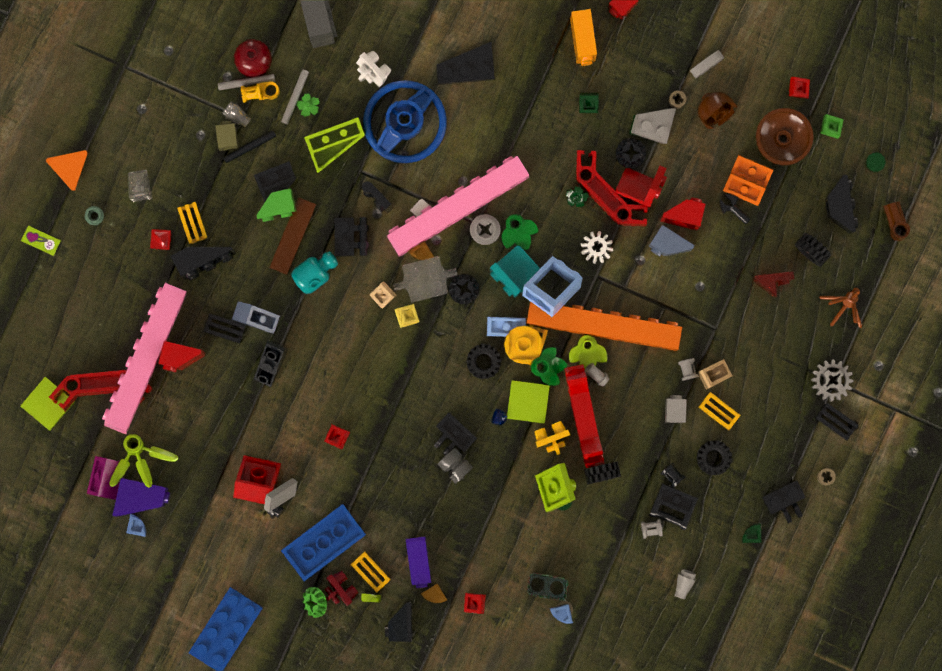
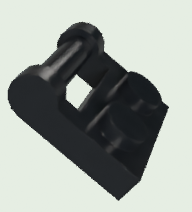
M366 181L362 184L363 194L367 198H373L374 206L381 213L385 211L388 214L393 209L392 204L371 182Z
M661 484L649 516L653 518L656 516L685 530L698 498ZM660 504L684 513V518L681 519L659 510Z

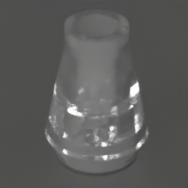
M230 102L222 113L226 116V119L244 128L251 120L240 106L233 102Z

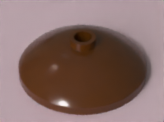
M790 108L776 109L766 114L760 121L756 130V144L760 153L768 161L777 165H792L801 161L809 153L813 144V129L808 119L800 112ZM780 136H785L786 141L781 142Z

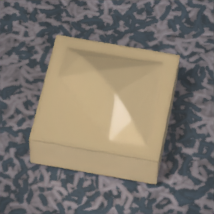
M384 281L370 294L371 298L382 309L397 296Z

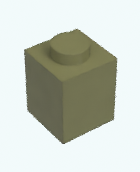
M231 121L220 122V125H216L218 149L220 151L238 149L235 123L231 124Z

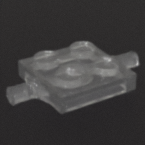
M439 256L402 265L404 281L393 283V287H395L394 291L406 289L411 303L448 294L447 278L457 275L456 268L444 270Z

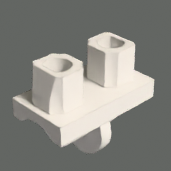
M374 51L367 54L365 52L362 53L356 62L360 66L357 70L361 73L358 79L360 82L366 79L369 83L374 82L378 87H381L390 74L391 69L386 64L380 68L375 64L379 57Z

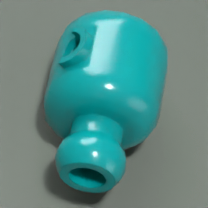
M330 251L325 252L320 260L315 257H309L293 269L291 276L301 291L305 294H311L329 280L328 270L336 268L338 261Z

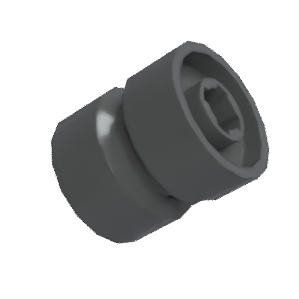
M456 448L437 464L444 472H449L448 476L455 484L474 468L467 460H462V454Z

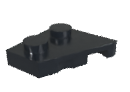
M290 161L254 175L264 202L272 192L286 190L296 180Z

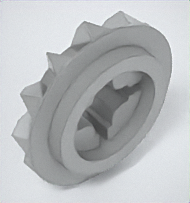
M480 215L472 221L470 234L475 242L481 245H490L500 235V224L491 215ZM491 224L489 228L491 236L487 233L479 236L482 231L480 227L482 225L486 227Z

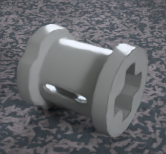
M694 358L678 362L683 374L682 381L699 377V374H696Z
M657 519L656 522H641L643 539L653 535L663 536L660 519Z

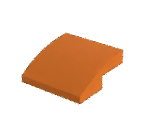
M738 154L723 191L758 206L774 169Z

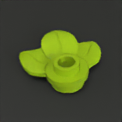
M584 335L578 340V345L570 350L569 360L571 363L579 362L580 365L583 364L584 369H586L591 363L596 366L597 362H607V352L602 345L597 344L593 336ZM586 342L591 343V346L589 348L584 347V344Z

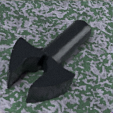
M725 194L724 196L730 200L731 206L725 205L720 199L719 204L722 213L725 214L726 211H731L744 224H748L750 218L736 205V201L739 198L734 195Z

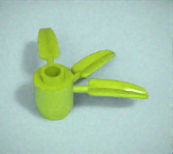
M136 434L128 435L123 442V446L128 454L125 460L121 459L109 484L113 487L119 483L130 466L128 460L132 455L137 457L138 461L135 464L146 487L150 488L152 486L151 474L146 460L141 459L139 454L144 450L149 452L151 457L171 462L177 461L178 456L155 446H152L151 449L144 447V442L140 436ZM137 443L138 446L132 449L131 445Z

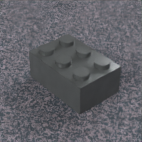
M300 0L312 47L317 48L334 44L337 32L329 1Z

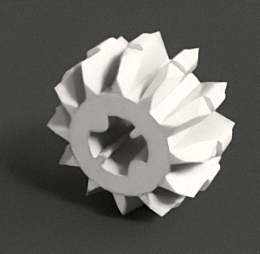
M598 231L597 237H595L593 232H590L591 239L585 236L584 240L587 243H581V247L587 248L581 252L582 255L589 254L586 257L587 261L593 257V264H596L597 258L603 263V256L609 259L610 255L607 252H613V248L607 247L613 243L612 240L605 241L608 238L607 234L601 238V231ZM594 243L602 246L600 252L593 251Z

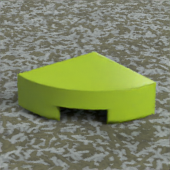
M362 593L361 596L363 602L380 603L382 595Z

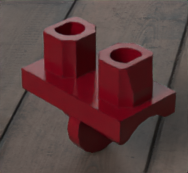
M343 571L334 575L331 574L326 578L335 591L333 592L329 586L324 590L329 595L326 597L327 602L332 599L335 605L340 602L336 596L338 594L345 605L348 606L352 603L358 591L353 585L345 591L340 584L348 579Z

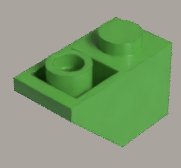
M292 189L272 192L258 212L257 219H262L263 222L274 220L273 216L281 215V218L293 216L292 212H296Z

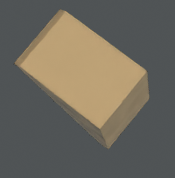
M724 359L698 372L706 390L732 377Z

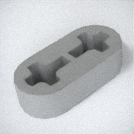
M717 50L692 68L690 72L696 79L722 61L724 56Z

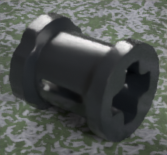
M673 462L660 473L670 481L672 488L685 478L674 467L675 464Z

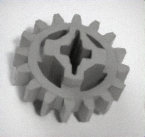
M833 359L830 364L824 361V367L820 364L817 365L819 371H813L812 373L816 377L811 379L816 384L812 386V389H818L816 395L823 394L822 399L825 400L829 397L831 402L834 400V397L837 400H841V394L846 397L848 395L846 390H852L849 383L854 382V380L849 379L852 372L847 373L848 366L842 367V361L835 364ZM827 368H836L838 371L830 372ZM820 376L823 377L822 385H820ZM837 376L834 381L836 384L833 383L826 386L830 381L829 377ZM842 376H844L845 379L844 386L841 384ZM834 389L837 393H828L826 391Z

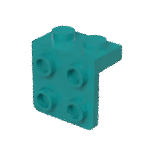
M516 246L498 263L495 262L490 267V275L496 282L500 281L504 285L502 289L508 296L513 295L516 298L523 292L524 285L540 268L520 246Z

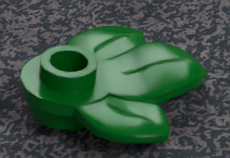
M510 215L506 220V229L502 233L503 245L508 249L516 244L522 249L528 250L531 245L530 235L539 232L537 225L531 220H524L520 215ZM517 221L519 226L513 227L511 223Z
M550 347L544 349L540 357L532 361L531 371L534 375L541 377L545 384L556 386L560 384L557 374L566 368L567 363L563 359L556 357V348ZM539 363L542 365L541 370L537 369Z

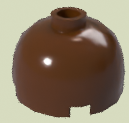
M724 92L707 93L702 97V101L699 104L698 116L707 129H713L712 125L718 123L721 126L734 115L735 111L733 108H737V105Z

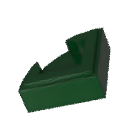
M761 523L750 526L744 532L742 543H762Z

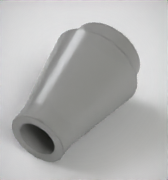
M682 569L681 573H678L676 597L686 599L687 594L696 581V574L694 572Z

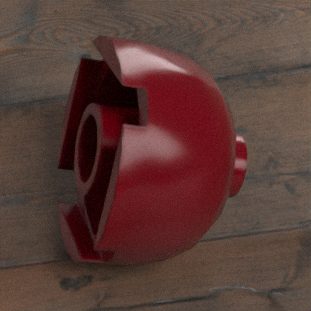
M247 39L236 48L234 63L238 71L244 76L250 78L264 75L270 69L272 56L268 46L262 41Z

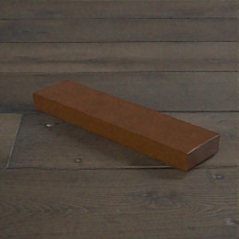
M298 197L295 204L296 212H292L293 216L288 221L269 267L286 275L290 271L316 208V204Z

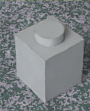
M670 395V399H666V423H686L687 399H682L680 395Z

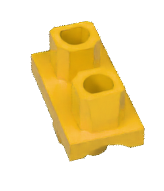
M561 421L551 425L555 435L550 437L547 436L545 428L535 431L537 448L552 442L551 446L546 447L547 452L555 450L556 455L561 454L559 448L566 445L564 441L556 443V441L570 436L569 431L565 429Z

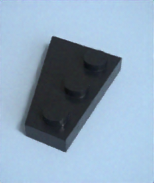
M492 41L437 64L438 85L495 80Z

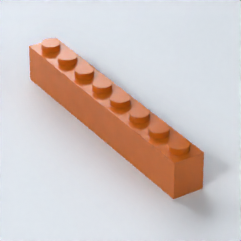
M530 301L526 325L674 351L679 349L682 327L678 326L676 322L667 321V324L659 323V319L648 318V321L640 320V316L629 315V318L622 317V313L610 311V314L602 313L603 310L591 308V311L583 310L584 307L580 305H572V308L565 307L564 305L551 317Z

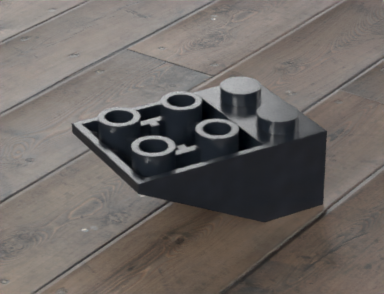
M187 247L171 255V258L180 276L185 280L189 279L191 281L199 277L200 272L204 270L209 272L215 269L217 263L221 261L226 263L232 260L236 252L232 247Z

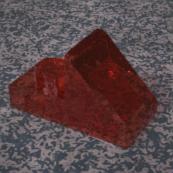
M794 272L758 275L753 277V281L772 297L776 298V283L778 282V286L790 284V281L794 280Z

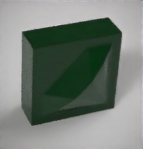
M580 93L579 113H598L599 93Z

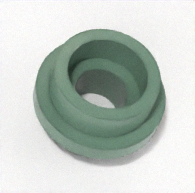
M97 206L89 207L85 212V220L90 225H99L104 219L102 209ZM97 213L98 217L97 219H92L91 215Z

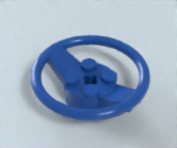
M407 80L395 81L380 88L369 100L363 117L364 132L371 147L382 157L397 163L417 162L431 155L441 144L447 126L445 108L436 93L421 83ZM411 88L418 90L407 101H396L389 106L386 112V127L377 142L371 129V115L378 100L386 93L395 89ZM433 102L439 115V128L433 142L425 150L414 155L402 156L390 153L402 140H409L420 133L424 122L423 114L430 103ZM402 116L405 118L406 116H408L409 122L404 124L400 123V117Z

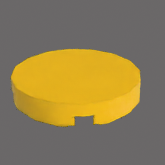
M515 327L505 337V352L516 363H531L541 354L543 347L542 338L532 327Z

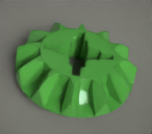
M317 587L306 589V592L303 594L304 600L302 601L305 604L304 610H308V615L313 616V618L323 616L327 609L324 593Z

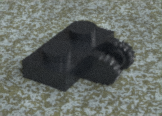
M448 413L436 426L443 435L434 446L436 448L440 447L448 437L452 443L442 453L446 456L455 446H458L465 452L477 438L454 416Z
M797 480L762 497L770 514L772 515L781 510L787 523L792 522V518L786 510V507L792 505L798 518L803 516L796 502L806 497Z

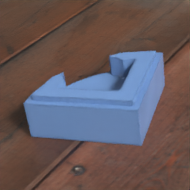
M130 514L126 533L146 537L145 524L139 517Z
M569 604L550 608L552 615L558 621L567 624L573 623Z

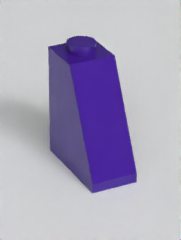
M121 478L112 516L120 517L164 507L165 503L168 504L170 492H168L167 487L152 484L148 488L143 482Z
M426 536L406 539L411 583L416 585V588L428 587L427 583H431Z

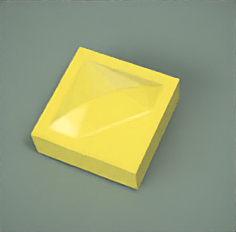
M414 304L395 309L400 328L420 322Z

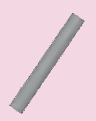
M304 69L301 71L281 120L284 124L288 125L309 72Z
M270 74L218 83V89L220 91L256 85L262 82H274L275 76Z

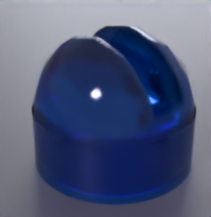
M496 409L491 423L503 425L507 420L506 413Z

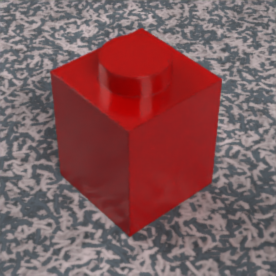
M612 0L608 5L609 12L615 18L619 17L622 20L638 4L639 0Z

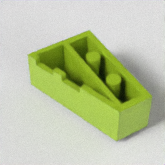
M355 118L304 137L317 173L364 137L365 134L359 118Z

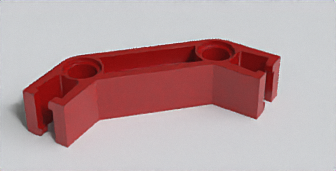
M577 150L576 180L578 184L588 192L594 201L618 225L646 226L647 219L635 220L631 216L632 211L647 213L648 206L627 204L596 171V151L588 153V157H592L591 166L589 167L581 165V157L585 151ZM583 171H587L591 174V178L583 180L580 174ZM620 210L626 211L628 218L620 219L618 212Z
M584 365L564 368L585 467L604 465L603 450L598 435Z
M127 370L69 375L64 378L49 398L56 404L58 402L56 398L63 391H66L69 397L64 404L61 402L58 404L62 410L66 411L78 396L118 392L120 387L118 384L119 378ZM70 382H77L78 387L75 390L68 389ZM147 385L145 392L150 394L152 387ZM142 397L140 404L144 401V397Z

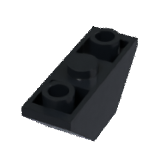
M843 175L825 198L827 216L831 221L849 234H852L858 228L857 217H854L853 214L855 200L850 195L852 181L848 179V175Z
M268 340L254 379L271 387L285 360L288 348Z

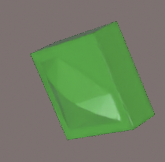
M825 114L820 133L838 139L841 135L844 119Z

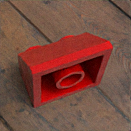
M698 198L686 199L665 212L660 222L697 231L701 226L706 204L701 203L702 200Z
M164 341L158 364L163 366L162 369L176 373L177 369L183 370L203 358L206 352Z
M244 455L236 477L233 498L265 504L266 494L276 489L281 463Z

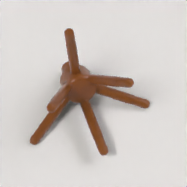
M853 288L845 296L819 297L824 300H832L828 302L829 305L839 302L844 304L830 323V326H834L848 307L852 308L853 322L857 323L859 328H862L856 308L858 295L860 294L858 288Z

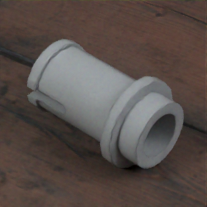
M593 363L586 367L585 373L596 381V385L604 386L609 381L608 374L606 372L603 373Z

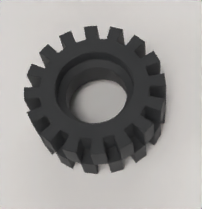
M804 233L795 243V247L801 254L819 267L831 256L827 248L808 233Z
M482 344L470 350L467 356V367L473 376L479 379H489L500 369L501 357L495 347L489 344ZM481 354H486L491 358V365L487 369H481L476 364V360Z
M717 440L706 442L697 452V464L708 475H720L729 469L732 463V452L723 442ZM712 450L718 451L722 456L721 462L716 466L709 464L707 461V455Z
M618 461L584 469L587 485L621 477Z

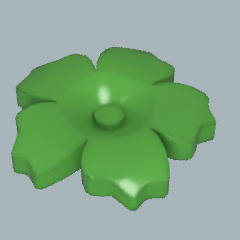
M304 94L302 101H297V107L299 110H302L301 115L304 117L310 116L311 113L316 115L319 109L317 105L320 101L318 98H311L310 94Z

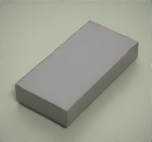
M292 478L266 494L264 509L270 512L294 497L298 481Z

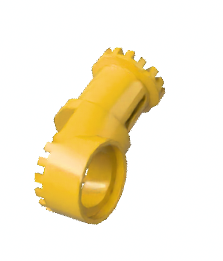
M271 81L257 83L256 86H241V92H243L241 93L243 95L242 100L243 103L252 99L273 100L279 96L280 89L276 83ZM270 85L276 87V93L272 96L266 94V88Z

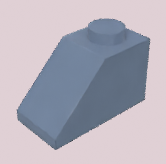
M663 225L649 245L652 248L650 251L659 257L661 255L669 256L688 252L695 246Z
M238 301L232 320L274 334L280 316Z

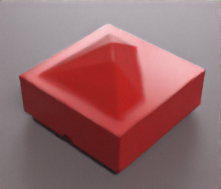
M790 77L789 96L802 99L809 98L810 79Z
M152 229L150 248L170 250L172 231Z
M332 424L324 442L342 450L350 432Z
M465 593L464 612L484 614L486 595Z

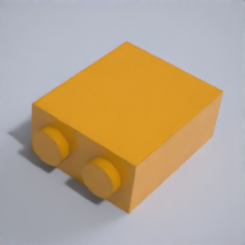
M591 9L572 11L570 22L576 63H581V66L593 64L592 62L596 61L597 57Z

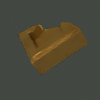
M425 241L408 251L411 256L418 260L426 261L434 258Z
M438 584L421 593L426 600L433 603L447 601Z

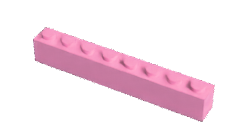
M512 156L508 157L503 161V165L498 168L496 166L486 171L487 175L482 178L480 176L475 177L470 181L471 184L469 186L457 188L454 191V195L449 198L447 196L437 201L438 205L433 208L431 206L426 207L421 211L422 214L420 216L408 218L405 221L406 224L402 227L395 226L388 231L390 234L387 235V238L398 256L404 255L418 244L427 241L528 179L529 174L518 156L515 158Z
M167 283L164 284L163 288L159 287L156 298H158L156 305L152 304L148 315H150L149 321H144L141 328L142 337L137 339L133 349L136 351L133 357L129 356L125 365L128 369L119 378L118 392H113L110 402H113L110 409H106L102 419L105 420L104 426L127 434L161 355L163 342L167 341L184 302L186 291Z

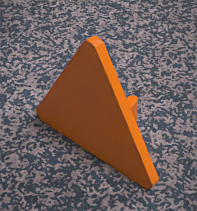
M84 150L46 159V162L66 185L74 191L76 190L88 152Z

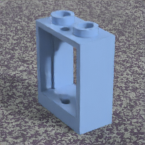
M552 256L524 285L522 296L553 317L581 288L583 278L578 272L568 268L563 261L557 260ZM550 270L570 283L556 300L536 286Z

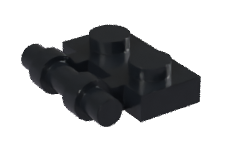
M360 217L359 225H354V218H335V257L354 256V249H360V256H367V249L369 248V242H367V231H369L367 217ZM354 232H360V242H354Z

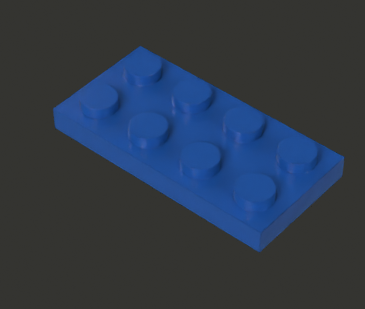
M342 504L281 551L302 580L306 581L366 534L344 504Z
M230 587L190 649L189 654L214 670L223 671L263 607Z

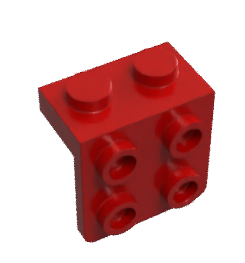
M659 166L654 179L626 168L615 191L623 197L650 207L653 199H658L662 190L660 187H663L667 177L664 174L667 168Z

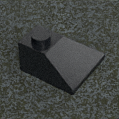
M407 601L390 619L388 625L385 626V637H389V641L412 642L411 601Z

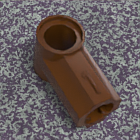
M900 201L883 206L892 239L895 241L904 240L910 233V227L906 223ZM897 227L904 229L905 234L903 236L896 233L895 229Z

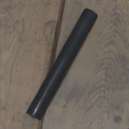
M272 130L225 155L223 159L227 164L277 136Z

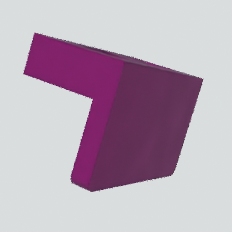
M95 456L87 494L116 500L120 481L113 487L110 486L109 482L120 461Z

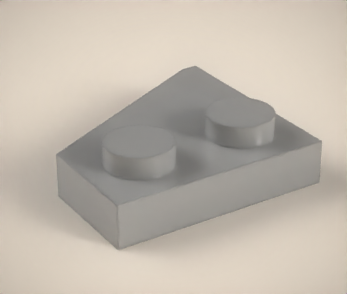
M669 108L636 114L631 133L661 144H667L676 109Z

